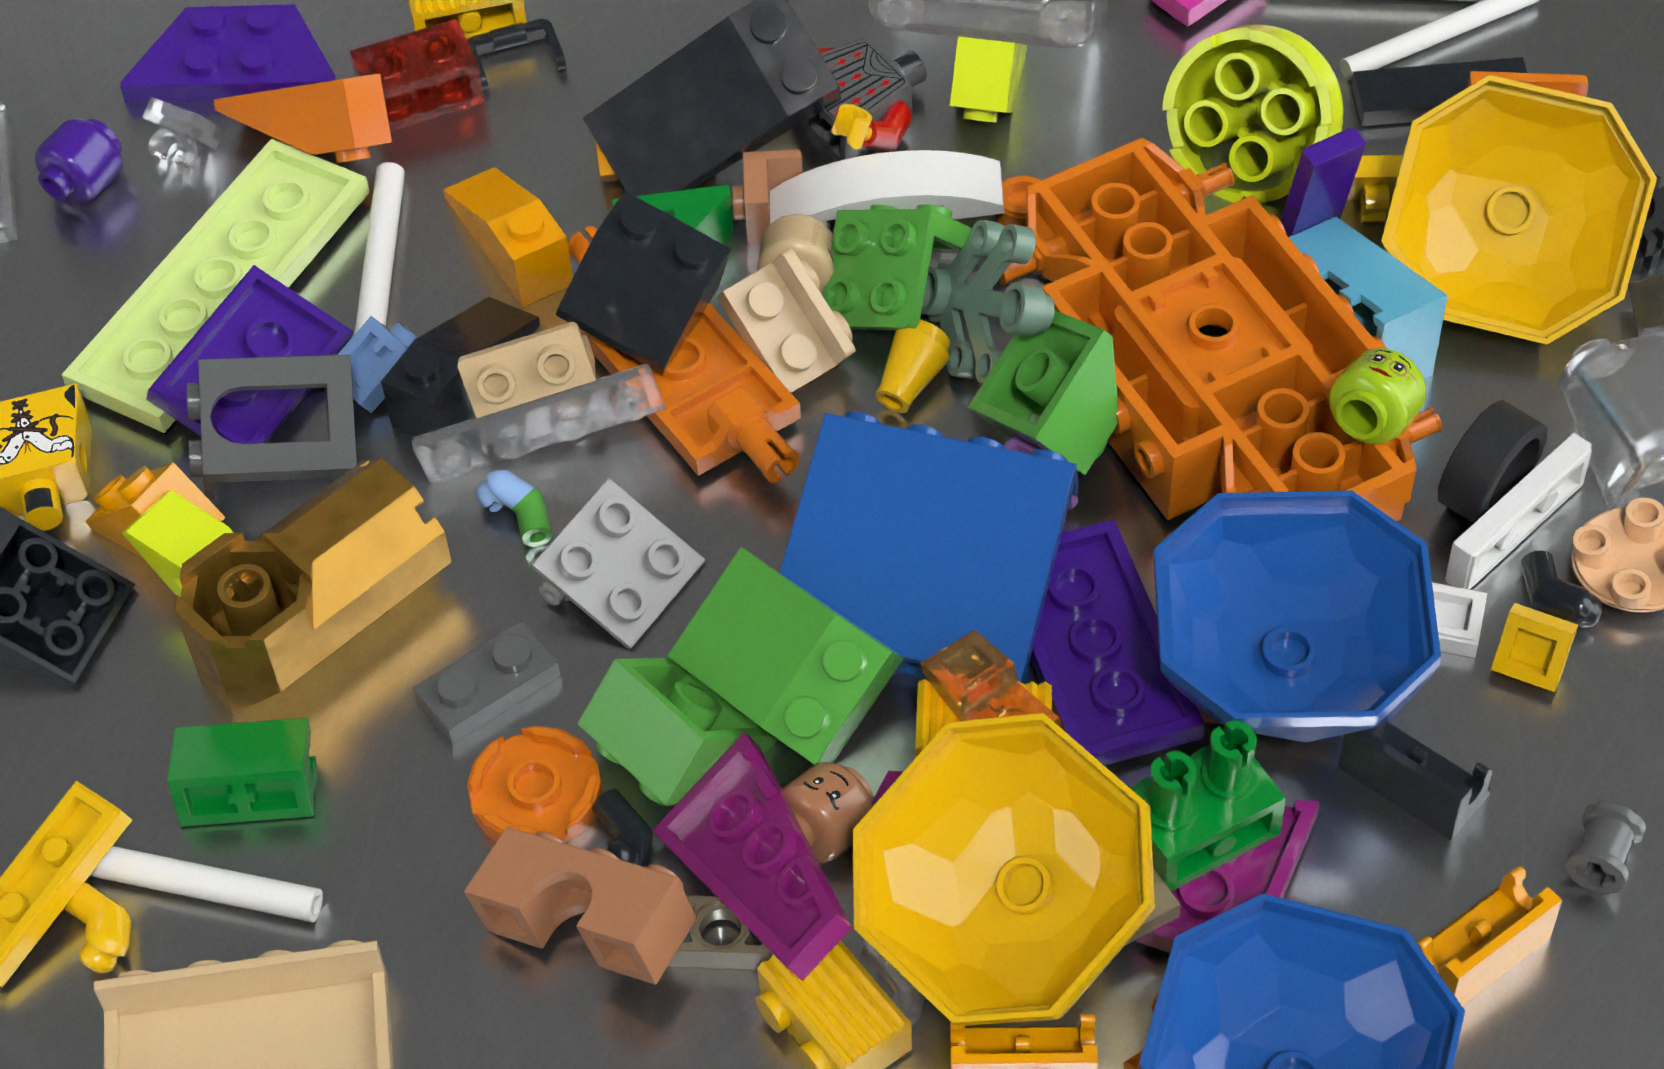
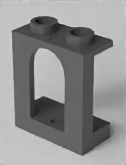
M350 355L198 360L199 382L187 383L188 420H201V439L189 440L190 477H203L204 495L208 499H214V483L330 478L331 484L357 465ZM325 388L328 441L233 443L222 438L213 428L211 422L213 407L219 399L228 393L241 390Z

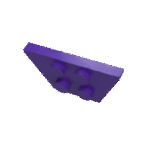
M295 4L186 7L122 79L120 88L125 103L213 101V99L336 80V77Z

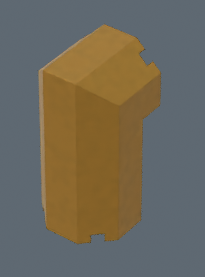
M375 458L371 462L369 459L363 460L269 530L261 533L262 535L255 540L245 541L243 533H224L182 563L180 582L182 584L181 597L176 596L174 610L201 684L232 714L282 692L452 562L446 534L440 523L434 516L424 524L415 509L424 502L417 489L382 458Z

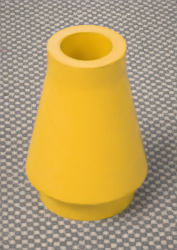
M920 320L916 328L896 330L882 381L875 393L877 401L885 408L897 413H906L915 398L948 363L950 359L948 349L951 342L949 337L940 328L927 321Z

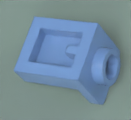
M370 316L337 354L350 355L353 399L371 413L385 398L381 384L382 379L411 343L418 338L399 322L392 329H389Z

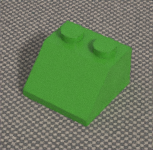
M1054 310L1052 323L1046 331L1038 332L1034 336L1013 335L968 408L1010 439L1017 435L1040 449L1059 453L1068 462L1076 463L1077 472L1086 475L1093 462L1103 453L1107 440L1118 425L1116 416L1118 412L1113 336L1104 329Z
M670 658L614 659L577 723L596 741L595 747L602 756L625 767L640 781L639 788L643 794L664 806L677 804L744 732L760 746L763 754L771 749L778 740Z

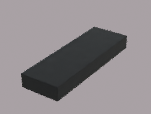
M1523 57L1353 71L1351 86L1361 125L1373 126L1412 122L1466 89L1470 71L1528 73Z

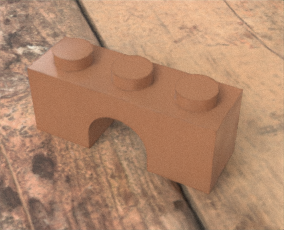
M506 827L464 890L465 895L488 932L543 949L555 929L562 922L574 915L584 913L576 927L597 965L601 968L655 985L660 980L697 919L683 890L682 881L673 872L662 866L651 864L647 868L622 861L611 852L601 848H592L588 851L567 845L557 837L540 831L533 835L510 827Z

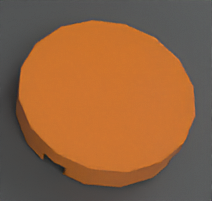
M532 726L520 729V735L512 736L505 740L503 735L489 743L473 762L467 783L473 817L487 837L497 842L506 827H510L533 835L540 831L557 837L563 843H567L584 832L596 817L592 812V806L603 793L598 764L583 740L563 729Z

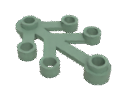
M978 220L971 230L970 238L951 264L941 263L937 267H929L921 314L927 315L932 322L940 323L941 330L950 339L951 344L948 349L950 359L947 363V369L952 377L971 380L976 378L980 384H983L1004 351L1003 349L995 348L987 315L999 317L1000 325L1007 333L1034 336L1038 332H1044L1050 327L1054 316V301L1050 295L1045 294L1041 287L1014 282L1006 288L1004 293L992 291V288L1011 262L1026 264L1030 261L1036 243L1035 233L1032 228L1008 224L1004 227L1001 223ZM981 257L987 258L966 286L965 281ZM961 310L964 313L971 342H965L959 314Z

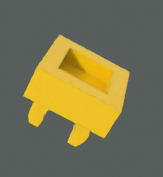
M1362 155L1347 200H1360L1361 224L1385 223V212L1389 211L1390 200L1392 199L1403 155Z
M1514 603L1509 611L1491 670L1555 692L1560 682L1578 624Z

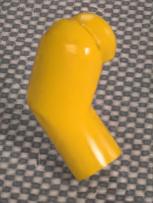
M84 882L65 906L64 910L86 924L84 938L87 943L79 953L82 964L95 972L108 973L114 970L117 958L125 956L130 941L131 919L122 906L87 882Z

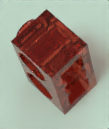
M457 19L349 51L355 77L380 74L390 132L485 103L478 63Z

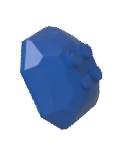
M1353 490L1218 493L1154 548L1153 560L1160 671L1178 691L1216 723L1225 726L1226 722L1238 720L1248 724L1256 734L1301 742H1310L1372 729L1396 715L1424 687L1440 665L1441 650L1427 543Z
M1260 894L1175 936L1139 1062V1069H1453L1465 1009L1406 929L1267 894Z

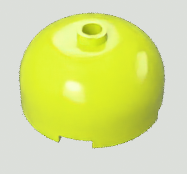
M1240 26L1222 31L1200 41L1181 58L1174 68L1163 98L1162 111L1167 110L1168 132L1173 148L1169 149L1179 165L1185 170L1190 168L1195 175L1206 171L1200 159V146H1215L1237 136L1239 139L1231 147L1229 162L1236 176L1244 181H1260L1284 170L1294 161L1292 174L1279 185L1260 190H1239L1227 187L1213 193V195L1232 203L1242 200L1243 196L1249 197L1253 195L1258 202L1264 203L1288 195L1303 148L1342 131L1343 99L1338 80L1330 64L1310 42L1289 30L1275 26ZM1260 145L1263 146L1268 156L1266 168L1261 167L1256 159L1257 150Z

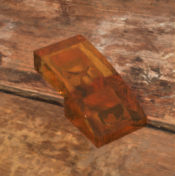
M976 630L971 631L921 663L924 675L960 721L1044 713L1061 728L1060 718L1018 683L1015 663Z

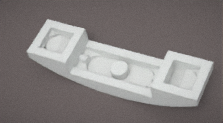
M895 151L853 157L801 173L769 191L770 224L782 216L803 214L824 222L830 229V220L836 219L837 210H870L872 205H886L899 209H916L917 205L920 204L943 206L952 211V219L954 220L1005 213L1000 161L983 156L950 151Z

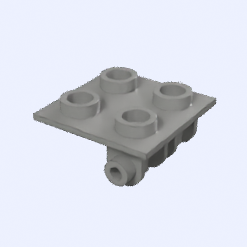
M608 478L531 567L541 575L543 584L539 587V593L547 602L559 605L562 600H571L630 650L706 559Z

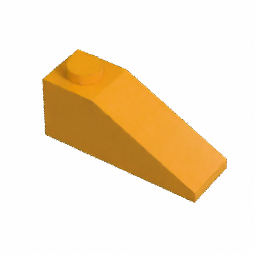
M495 167L443 189L445 199L521 308L569 286L573 273L567 236L539 198Z

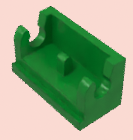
M308 717L176 727L167 782L180 827L314 817L316 757L309 756L311 728Z

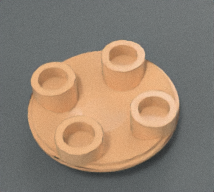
M1651 498L1634 499L1627 507L1616 508L1598 514L1576 530L1571 548L1572 569L1581 586L1588 590L1590 594L1596 596L1600 602L1631 612H1654L1664 609V507L1657 500Z

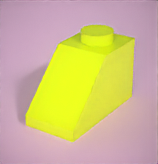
M958 36L950 106L963 107V119L997 123L998 112H1013L1027 45Z

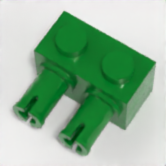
M1238 720L1226 722L1224 731L1218 726L1211 734L1210 746L1200 749L1191 757L1180 751L1166 753L1165 763L1158 757L1151 764L1150 777L1140 780L1130 788L1150 805L1153 867L1171 892L1281 833L1286 797L1255 759L1257 736L1254 730L1244 722Z

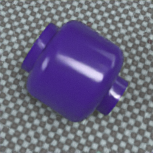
M72 118L64 121L39 145L35 153L36 167L40 172L38 181L41 187L51 197L59 201L67 199L78 204L92 202L118 177L123 168L120 154L122 146L118 137L104 123L95 119Z

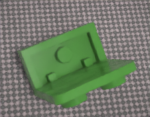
M929 204L917 205L916 209H899L886 205H872L870 210H837L832 237L834 271L830 280L823 288L822 296L832 311L839 312L845 318L850 329L898 330L916 328L920 321L931 253L960 252L970 238L972 228L952 219V211L950 209Z

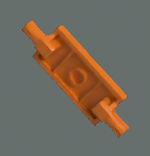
M588 226L584 228V231L592 240L598 228ZM580 231L576 232L568 242L569 254L579 264L590 245ZM710 303L663 374L579 329L581 336L587 334L596 358L698 476L742 451L749 456L763 472L764 477L771 483L781 480V475L774 468L776 465L786 477L796 470L800 456L795 449L786 443L777 431L801 418L800 402Z

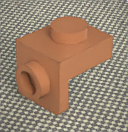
M800 150L743 152L744 185H733L734 220H746L748 244L761 243L762 235L770 225L769 191L803 173L802 153Z

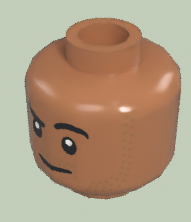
M824 761L818 765H813L781 788L818 862L822 864L838 858L853 846L854 827L873 807L872 800L874 797L867 781L859 772L851 767L841 766L836 763Z

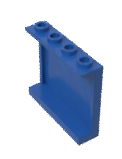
M846 412L844 416L825 413L780 573L904 657L894 672L895 675L918 680L926 679L929 682L939 679L945 683L952 679L957 683L963 680L970 683L979 680L985 684L992 680L997 684L1003 681H1007L1010 684L1020 681L1026 685L1030 682L1028 665L1071 495L1077 496L1079 489L1076 463L1068 462L1059 453L1044 449L1032 450L1030 454L1007 450L1001 443L985 437H970L968 441L943 437L938 430L921 424H909L905 429L883 425L877 418L861 412Z

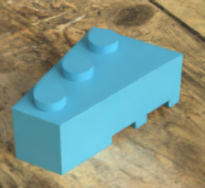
M1333 217L1288 237L1302 254H1308L1315 261L1321 277L1336 294L1343 295L1349 301L1355 317L1371 336L1379 337L1387 349L1398 351L1412 360L1421 371L1424 379L1433 375L1448 297L1446 293L1338 217Z

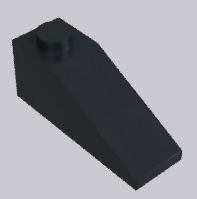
M487 297L416 338L381 381L392 428L444 449L474 411L458 370V359L470 353L534 334L540 326L539 317L494 298Z

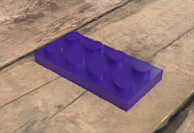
M1115 520L1063 532L1030 657L1040 684L1047 682L1052 685V714L1056 724L1103 765L1203 739L1205 723L1197 706L1178 691L1160 671L1157 615Z

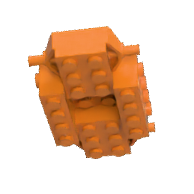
M1139 138L1027 186L1026 226L1032 228L1035 233V250L1028 263L1018 264L1011 262L999 278L1000 284L1006 285L1008 282L1031 272H1040L1044 278L1053 281L1041 288L1045 294L1052 297L1055 311L1104 329L1113 336L1118 412L1116 413L1118 425L1107 441L1167 520L1207 503L1218 493L1350 490L1356 492L1395 521L1402 519L1404 504L1411 499L1416 474L1415 457L1411 444L1434 433L1441 432V419L1438 413L1434 414L1432 407H1427L1419 412L1418 416L1400 436L1386 444L1371 445L1360 442L1341 429L1334 420L1329 406L1330 390L1337 377L1357 356L1369 349H1387V347L1379 337L1370 335L1355 317L1349 301L1343 295L1336 294L1321 277L1315 261L1308 254H1302L1286 235L1285 229L1278 217L1274 214H1268L1253 195L1210 214H1205L1204 199L1206 196L1234 186L1233 173L1230 167L1227 168L1226 163H1220L1214 168L1195 175L1190 168L1185 170L1154 143ZM1205 325H1211L1216 328H1225L1229 333L1220 337H1210L1202 334L1198 329Z

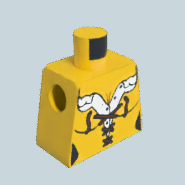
M77 383L0 401V507L15 516L23 515L24 521L41 531L53 529L61 523L63 519L61 505L82 501L90 493L92 424Z

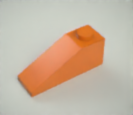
M380 74L213 99L215 111L310 155L335 152L336 163L371 158L369 146L392 142Z

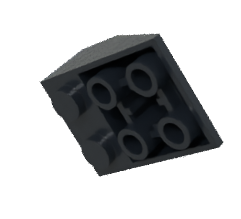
M0 507V665L73 687L134 588L135 583Z

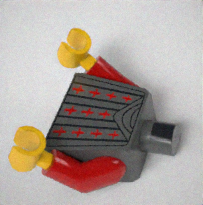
M863 39L834 48H817L840 86L841 100L801 123V125L836 161L870 155L876 150L881 152L895 151L913 119L912 87L922 83L927 77L921 58L917 53L909 50L889 61L869 40Z

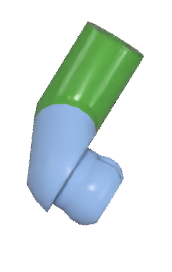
M508 470L489 472L487 480L478 484L476 496L483 508L489 507L491 512H498L504 506H507L516 513L523 544L528 547H540L552 539L553 534L543 494L538 489Z

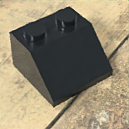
M624 191L596 231L557 308L556 316L567 322L577 323L579 329L663 374L717 292L732 249Z

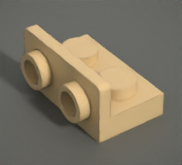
M789 248L769 265L722 291L717 299L745 343L793 394L840 366L856 350L852 344L853 335L847 321L839 312L830 309L820 293V281L815 270L806 260L799 259L794 250Z
M568 322L461 356L458 359V370L476 418L596 381L595 359L587 334L581 336L579 327L575 322Z

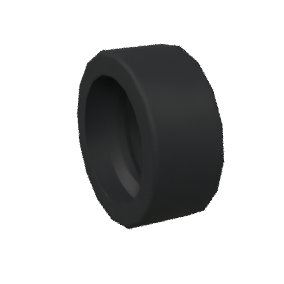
M1504 400L1491 404L1476 418L1451 454L1439 482L1438 501L1475 523L1536 467L1547 441V426Z

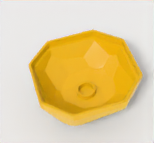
M1487 75L1411 122L1381 243L1387 253L1448 295L1443 320L1547 345L1624 300L1657 177L1612 103Z
M1044 713L946 723L853 829L854 929L945 1017L957 1026L1062 1018L1155 909L1150 805Z

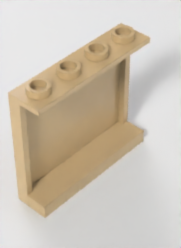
M342 940L322 949L294 953L286 950H272L252 959L224 963L216 960H202L182 969L154 973L145 970H132L120 974L117 978L94 981V992L104 1010V1069H394L388 974L377 941L362 943L356 940Z

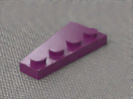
M744 732L655 826L652 832L792 973L803 981L852 927L760 746Z

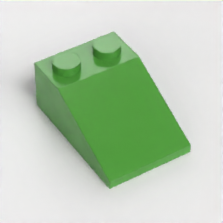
M740 547L668 654L670 659L814 765L824 761L834 763L904 659L897 652L742 547Z

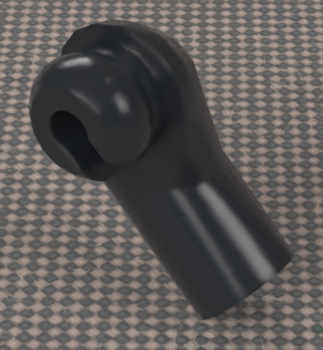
M1543 550L1533 551L1521 559V567L1532 609L1578 624L1580 629H1589L1599 621L1602 614L1600 600L1590 594L1585 588L1558 579L1551 553Z
M607 790L596 799L592 806V812L612 834L610 840L607 841V851L622 861L645 867L653 840L652 829L619 790Z

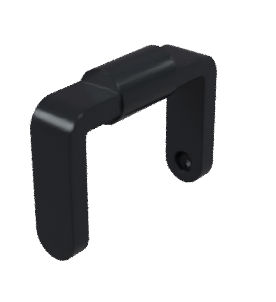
M537 19L497 28L470 37L466 41L467 54L479 90L489 89L479 55L526 45L529 42L546 39L557 70L567 69L566 60L552 23L547 19Z

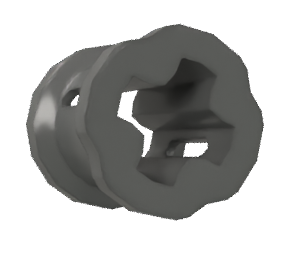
M1602 800L1586 807L1582 818L1585 832L1579 848L1569 852L1564 868L1567 875L1583 888L1597 893L1611 894L1618 893L1624 889L1629 876L1625 866L1632 845L1642 841L1646 826L1644 820L1629 807L1616 802Z

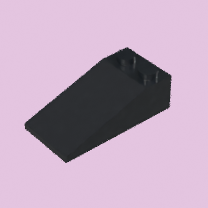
M754 0L720 21L583 117V120L625 190L634 196L693 189L743 159V152L758 150L840 101L841 93L839 84L789 1Z

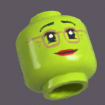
M1386 348L1369 349L1357 356L1337 377L1330 390L1329 406L1334 420L1345 433L1357 441L1367 444H1386L1400 436L1418 416L1426 401L1427 387L1421 371L1412 360L1400 352Z

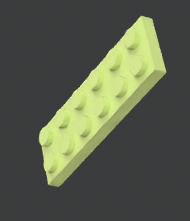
M271 139L61 374L65 385L77 383L82 397L165 433L176 419L146 400L147 392L151 385L253 265L289 288L370 193L366 176Z

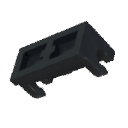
M1387 721L1372 729L1344 734L1338 768L1450 840L1456 836L1489 796L1491 789L1489 783L1492 775L1490 768L1478 762L1472 774Z

